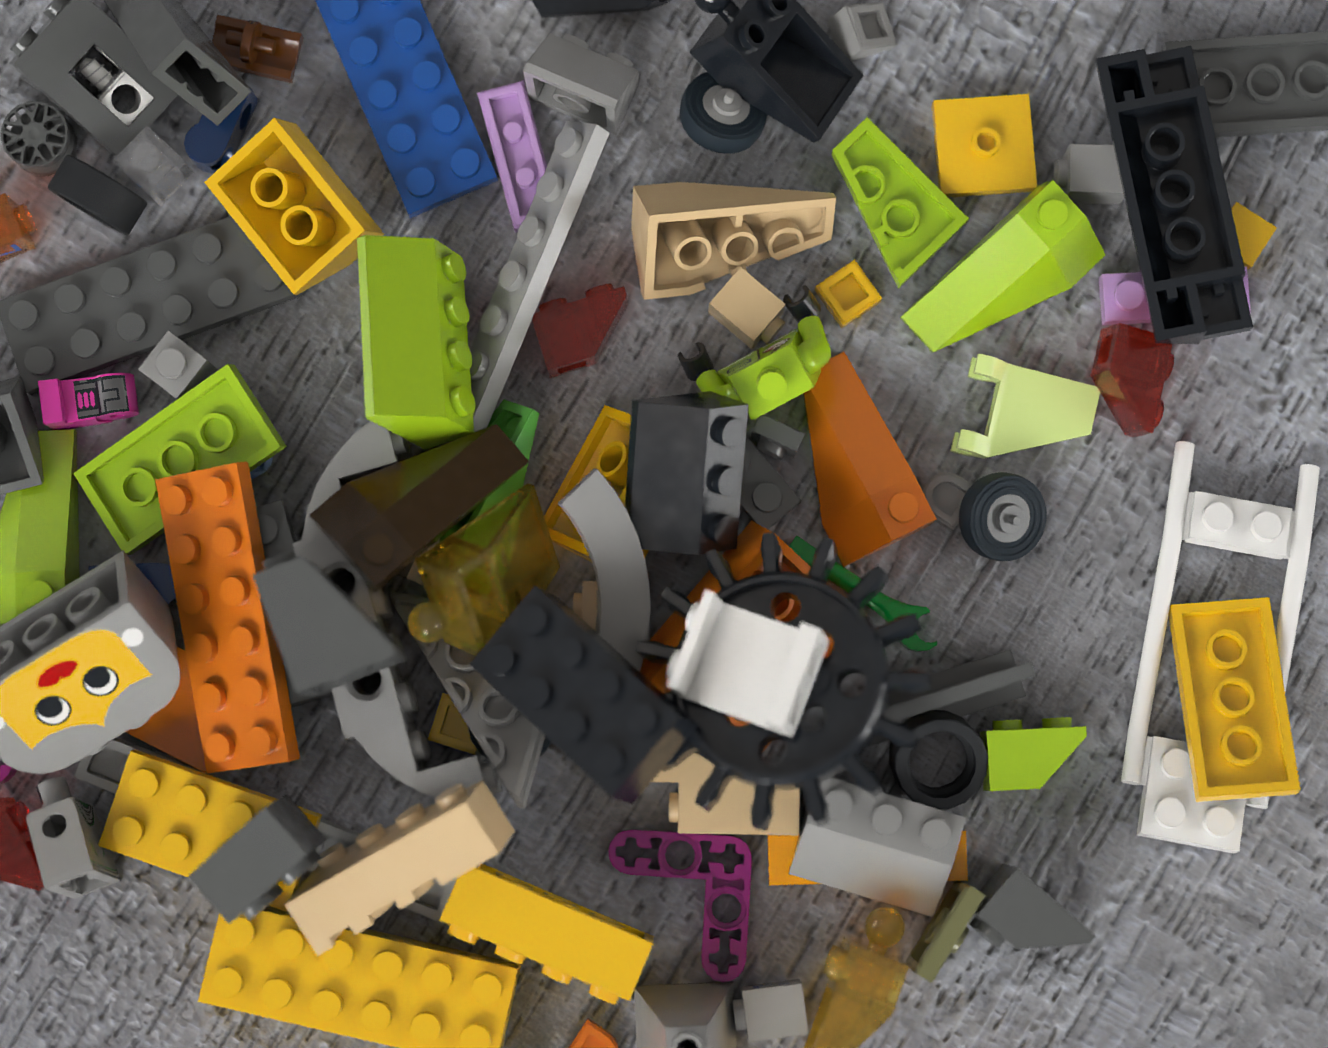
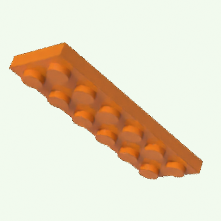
M248 461L155 479L207 774L285 763L300 759L283 657L252 576L265 570L263 562L266 560Z

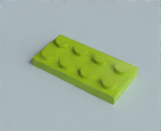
M226 364L73 474L121 551L124 550L127 555H133L164 533L155 479L247 461L251 472L287 446L235 364Z

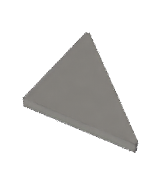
M391 591L389 598L398 615L517 807L525 808L545 735L470 665L472 660L511 613Z

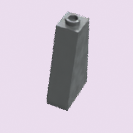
M104 0L150 73L217 126L252 92L178 0Z

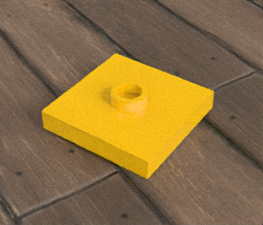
M1029 94L933 100L932 117L938 188L948 198L1032 192L1037 187Z

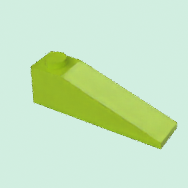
M1051 180L1038 185L900 318L931 352H936L1072 288L1106 254L1086 215L1057 183Z
M77 430L38 431L44 476L43 484L6 493L0 512V626L80 577L78 481L73 474L78 470Z

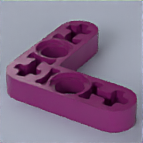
M639 829L623 830L616 834L610 842L608 855L611 864L620 873L705 880L701 945L702 967L706 974L716 981L727 982L739 977L744 970L747 955L752 855L748 845L739 837L731 835L683 834L671 831ZM633 837L636 838L637 847L652 849L650 838H661L662 842L658 850L660 869L648 867L651 862L649 857L636 858L635 866L625 865V858L616 854L617 846H625L627 838ZM682 840L692 846L695 856L689 867L679 870L668 864L665 853L671 843ZM700 841H710L711 845L708 852L722 853L725 850L726 844H734L736 853L743 854L744 856L743 863L735 864L733 872H724L723 863L708 861L710 871L699 872L698 869L702 860ZM728 893L738 898L741 911L735 920L725 923L714 917L712 904L716 897ZM710 927L725 932L741 929L740 939L729 936V951L733 955H738L737 963L728 965L727 972H719L717 963L709 961L710 953H718L720 946V936L709 937Z

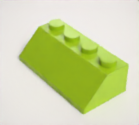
M375 235L358 237L357 251L365 418L424 450L474 433L473 413L475 411V399L471 391L470 368L472 366V354L468 346L467 323L469 322V310L465 301L464 286L467 272L463 257L435 238Z

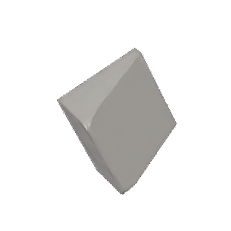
M882 1L845 6L828 20V27L834 43L851 61L892 49L898 45Z

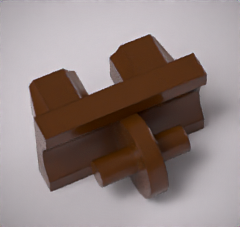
M217 14L212 43L235 71L292 83L304 37L302 33L263 25L252 20L245 21Z

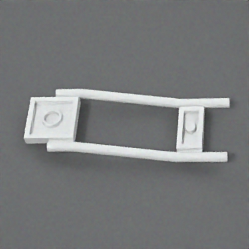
M1178 441L1175 442L1163 536L1128 727L1121 782L1143 785L1137 836L1228 853H1237L1240 851L1245 805L1266 809L1268 808L1269 797L1196 802L1187 742L1158 736H1147L1181 542L1185 540L1187 543L1279 560L1283 558L1288 559L1275 633L1284 690L1286 692L1309 561L1320 467L1311 464L1300 465L1295 511H1292V508L1200 491L1189 492L1195 445L1191 442Z

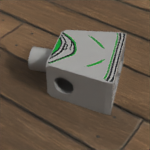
M65 777L52 778L38 784L36 789L42 808L29 813L26 816V821L45 889L77 899L121 881L110 850L98 846L103 830L93 806L71 796Z

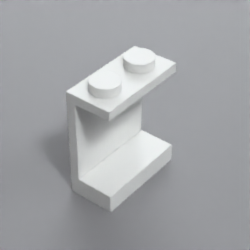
M705 589L701 601L695 602L688 613L685 625L688 634L681 650H676L668 663L666 677L669 679L667 687L680 698L793 738L830 640L817 627L801 622L799 629L723 603L714 592Z

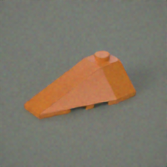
M842 352L830 358L829 362L821 368V373L815 386L803 393L810 433L821 524L828 538L834 540L837 546V557L841 565L846 567L930 526L936 520V517L913 471L846 353Z

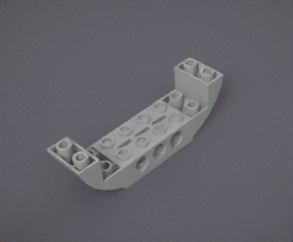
M370 421L354 433L338 450L321 475L307 508L302 541L293 543L296 557L303 556L317 564L338 586L343 578L354 575L356 585L349 596L404 650L400 637L390 633L387 618L394 617L387 589L381 588L375 593L309 517V514L348 482L412 457L408 440ZM407 661L379 671L382 676V683L378 691L372 695H368L364 689L363 681L365 677L332 689L344 738L357 740L377 764L402 783L435 798L456 784L461 783L464 788H467L482 780L495 800V793L503 791L501 780L492 764L486 763L485 757L481 755H475L429 769L426 768L425 761L432 760V753L425 731H416L412 714L419 712L417 696L412 683L407 684L406 681L403 682L399 666L407 664Z

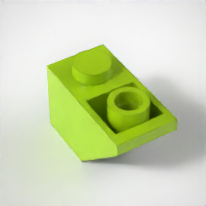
M1072 717L1042 718V728L1023 729L1022 719L992 721L993 731L980 732V737L988 754L987 775L983 781V791L1041 789L1087 737L1086 726L1072 727Z

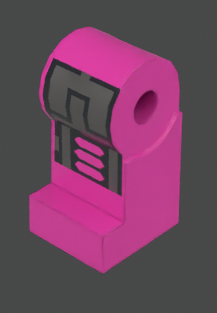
M108 373L94 377L62 381L57 378L38 381L43 424L53 430L112 423L113 420L139 415L134 374Z

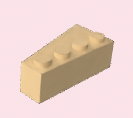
M483 780L467 788H464L461 783L456 784L441 793L435 799V804L425 809L421 803L416 804L397 816L395 824L384 828L381 823H378L357 836L355 839L356 843L346 848L342 843H337L320 854L322 858L317 861L319 865L284 904L317 955L334 947V941L345 928L350 926L354 934H357L373 925L374 919L386 912L394 902L399 909H402L416 901L434 885V878L443 886L501 852L515 830Z

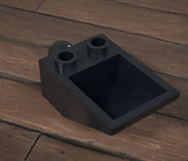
M695 0V3L702 11L718 14L689 53L721 87L736 91L742 100L813 143L819 141L864 76L862 72L797 0Z

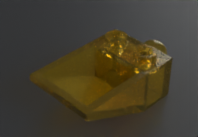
M527 483L415 559L430 602L421 603L411 611L408 618L409 630L421 642L433 643L443 638L445 643L477 656L534 586L543 590L547 589L560 569V565L534 485Z
M880 907L873 910L867 916L865 933L869 939L868 945L844 937L840 947L831 946L822 973L826 974V978L829 979L804 1048H858L892 1016L910 967L900 958L886 953L888 947H892L900 942L905 932V923L899 912L889 907Z

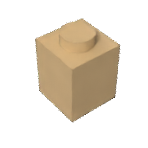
M742 267L737 270L709 303L708 313L751 349L760 340L765 344L770 343L786 323L780 318L784 313L786 304Z

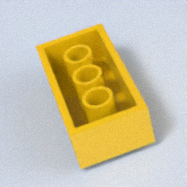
M484 863L457 878L440 917V921L450 924L447 931L450 935L475 944L480 938L497 945L494 951L495 954L518 964H522L527 957L544 965L541 971L542 974L565 984H569L572 977L591 985L588 991L589 994L615 1005L619 997L630 1001L654 942V936Z

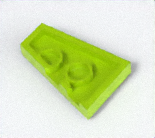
M868 117L832 150L831 155L899 289L967 224L969 218Z

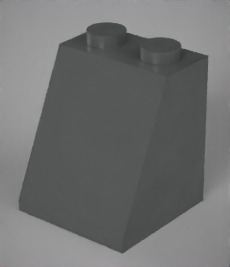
M293 552L280 554L264 561L263 566L265 570L252 575L296 694L314 697L408 660L405 651L317 564L303 556L294 558Z

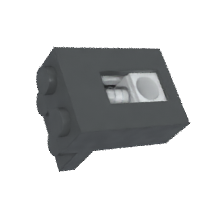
M53 0L43 11L49 19L38 32H34L29 27L12 45L10 50L16 56L10 61V64L21 73L20 76L33 88L40 90L114 157L121 159L178 94L150 73L123 29L91 0ZM91 47L95 48L119 72L116 75H111L112 70L108 72L103 67L104 64L100 65L96 61L97 57L94 59L85 58ZM79 60L80 62L75 69V73L81 71L83 79H88L91 82L90 86L95 85L98 88L99 94L96 97L68 73ZM126 84L133 89L136 101L131 110L120 113L113 107L111 96L116 87Z

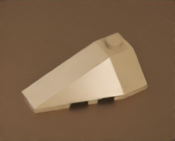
M689 182L633 186L631 231L643 299L692 295L706 289L704 283L727 274L733 276L740 267L747 271L746 267L772 257L776 260H781L832 240L836 196L834 193Z

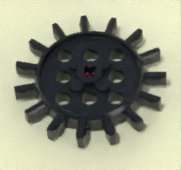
M774 532L763 533L761 554L764 570L761 574L736 581L730 564L718 551L713 549L706 553L709 571L717 579L721 590L716 595L723 603L798 629L801 622L817 627L827 637L833 639V650L821 663L793 738L752 723L743 727H735L731 725L730 715L680 698L673 691L664 693L699 726L663 767L662 771L665 772L677 767L687 757L699 751L714 765L711 774L699 788L694 802L702 809L710 812L720 801L729 782L732 779L755 786L754 799L750 809L752 826L757 830L767 831L773 817L775 791L803 788L808 813L818 826L829 824V806L823 796L821 782L846 769L852 774L859 788L874 798L883 792L876 774L864 765L859 758L870 745L875 735L882 736L899 747L916 749L919 743L918 736L906 725L884 717L889 693L893 691L918 693L932 690V679L929 673L918 670L890 671L885 648L890 644L912 637L922 628L915 613L899 616L879 627L874 626L863 609L870 600L882 591L888 581L885 571L878 565L867 572L859 583L849 593H846L827 581L837 558V546L834 540L825 537L822 539L815 551L813 564L808 574L782 572L783 551ZM666 587L661 593L662 598L673 613L687 619L693 603L683 593ZM786 599L799 601L801 609L795 619L782 622L775 618V610L779 603ZM685 628L677 647L668 646L657 641H637L635 651L652 663L668 665L673 653L676 650L682 649L688 631ZM854 673L864 675L867 678V687L860 696L848 698L841 694L840 685L846 676ZM812 707H821L827 710L828 714L824 727L815 732L802 729L801 719L803 714ZM775 740L786 742L788 746L786 759L776 766L764 764L762 753L765 746Z

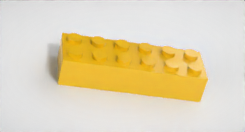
M267 906L250 921L242 914L230 924L220 913L218 915L198 1002L397 1048L503 1047L521 964L370 929H364L354 934L350 926L340 933L334 941V947L317 955L289 911L285 912Z

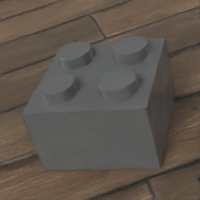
M286 794L262 809L194 870L188 878L229 924L242 914L250 921L284 892L278 885L281 880L289 886L322 858L316 852V849L327 839Z

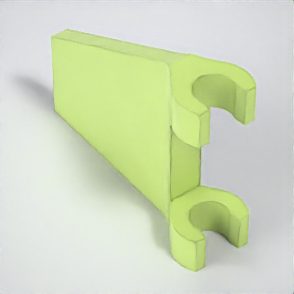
M978 354L977 358H971L967 377L996 383L985 434L982 435L974 431L961 429L960 433H954L950 451L985 459L1088 436L1092 432L1101 387L1016 366L989 355Z

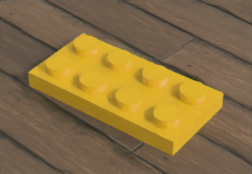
M1270 598L1170 605L1168 616L1196 802L1297 794L1301 788Z
M134 749L129 752L98 846L188 877L262 809L278 799ZM297 806L318 829L322 814ZM301 876L289 886L281 880L278 885L284 892L268 906L287 912L288 909L284 904L297 891Z

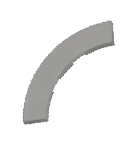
M593 469L558 502V505L570 518L580 534L594 566L598 586L595 631L640 671L644 658L635 649L637 641H648L650 622V586L646 562L639 537L627 510L615 490L600 471Z

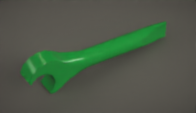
M796 535L789 547L811 567L817 548ZM836 562L828 580L849 593L859 583L861 578ZM882 592L866 605L875 611L886 623L899 616L915 613L918 619L930 613L927 607L909 605L895 600ZM917 634L899 641L905 648L915 652L928 651L937 646V641L932 643L925 642Z

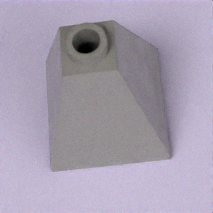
M733 981L638 985L635 987L637 1048H680L677 1046L678 1043L686 1038L696 1042L697 1045L692 1048H737L732 1002L734 1000Z

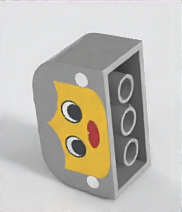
M124 550L0 626V759L8 766L19 771L38 774L67 768L87 755L99 753L111 740L127 730L136 729L144 725L153 714L164 708L175 695L180 681V668L171 609L165 599Z

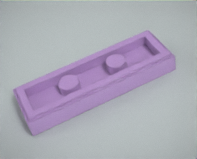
M524 80L477 93L515 233L518 232L521 223L526 218L536 194L537 184L547 168Z

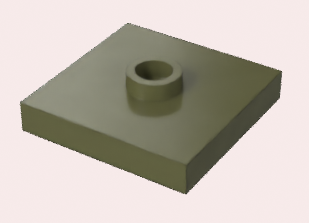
M954 881L905 961L907 963L906 966L932 983L949 954H954L966 938L969 931L967 925L985 897V894L968 884Z

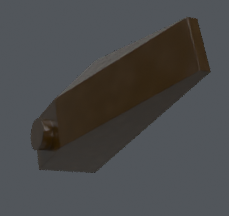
M494 424L348 482L309 514V517L376 593L526 466L529 460L501 428Z

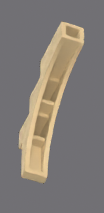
M582 581V593H574L573 611L593 630H596L597 581ZM696 752L687 757L677 767L665 772L661 770L652 780V782L679 783V793L670 792L669 823H678V833L799 835L800 788L775 791L773 817L768 830L764 831L754 828L751 822L750 809L754 799L755 786L732 779L725 788L720 801L710 812L694 803L699 788L709 777L714 767L705 757Z

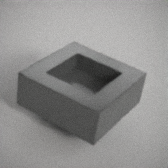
M766 415L758 417L750 438L758 441L756 448L759 451L782 460L785 454L792 458L795 457L805 434Z

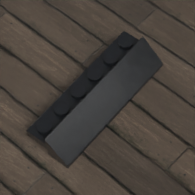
M1186 46L1146 54L1145 49L1096 58V68L1155 343L1199 344L1201 340L1251 331L1253 323L1243 282L1246 274L1205 87L1204 85L1200 86L1192 47Z

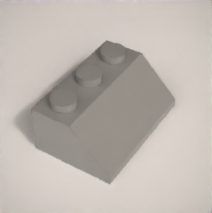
M834 778L821 782L822 793L829 806V824L818 826L806 809L788 874L933 917L953 867L966 817L885 793H881L874 798L860 789L858 785Z

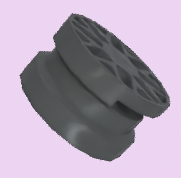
M28 101L17 105L7 114L1 126V142L5 152L23 170L33 173L35 176L54 175L65 156L71 155L74 157L77 152V136L73 126L54 106L43 101ZM35 105L33 110L29 111L27 107ZM24 109L26 113L20 116L18 111ZM15 115L17 118L16 121H10L11 117ZM7 126H12L10 131L6 129Z

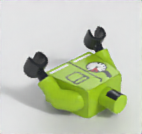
M806 285L802 286L805 291L804 296L795 303L786 294L783 302L798 323V328L718 371L714 370L713 363L704 344L700 342L695 343L699 351L697 356L686 359L681 352L678 353L679 361L687 378L691 381H696V385L701 392L711 391L749 404L748 419L750 420L756 419L807 392L815 386L821 373V368L829 362L831 357V349L822 322L818 317L821 311L820 304Z

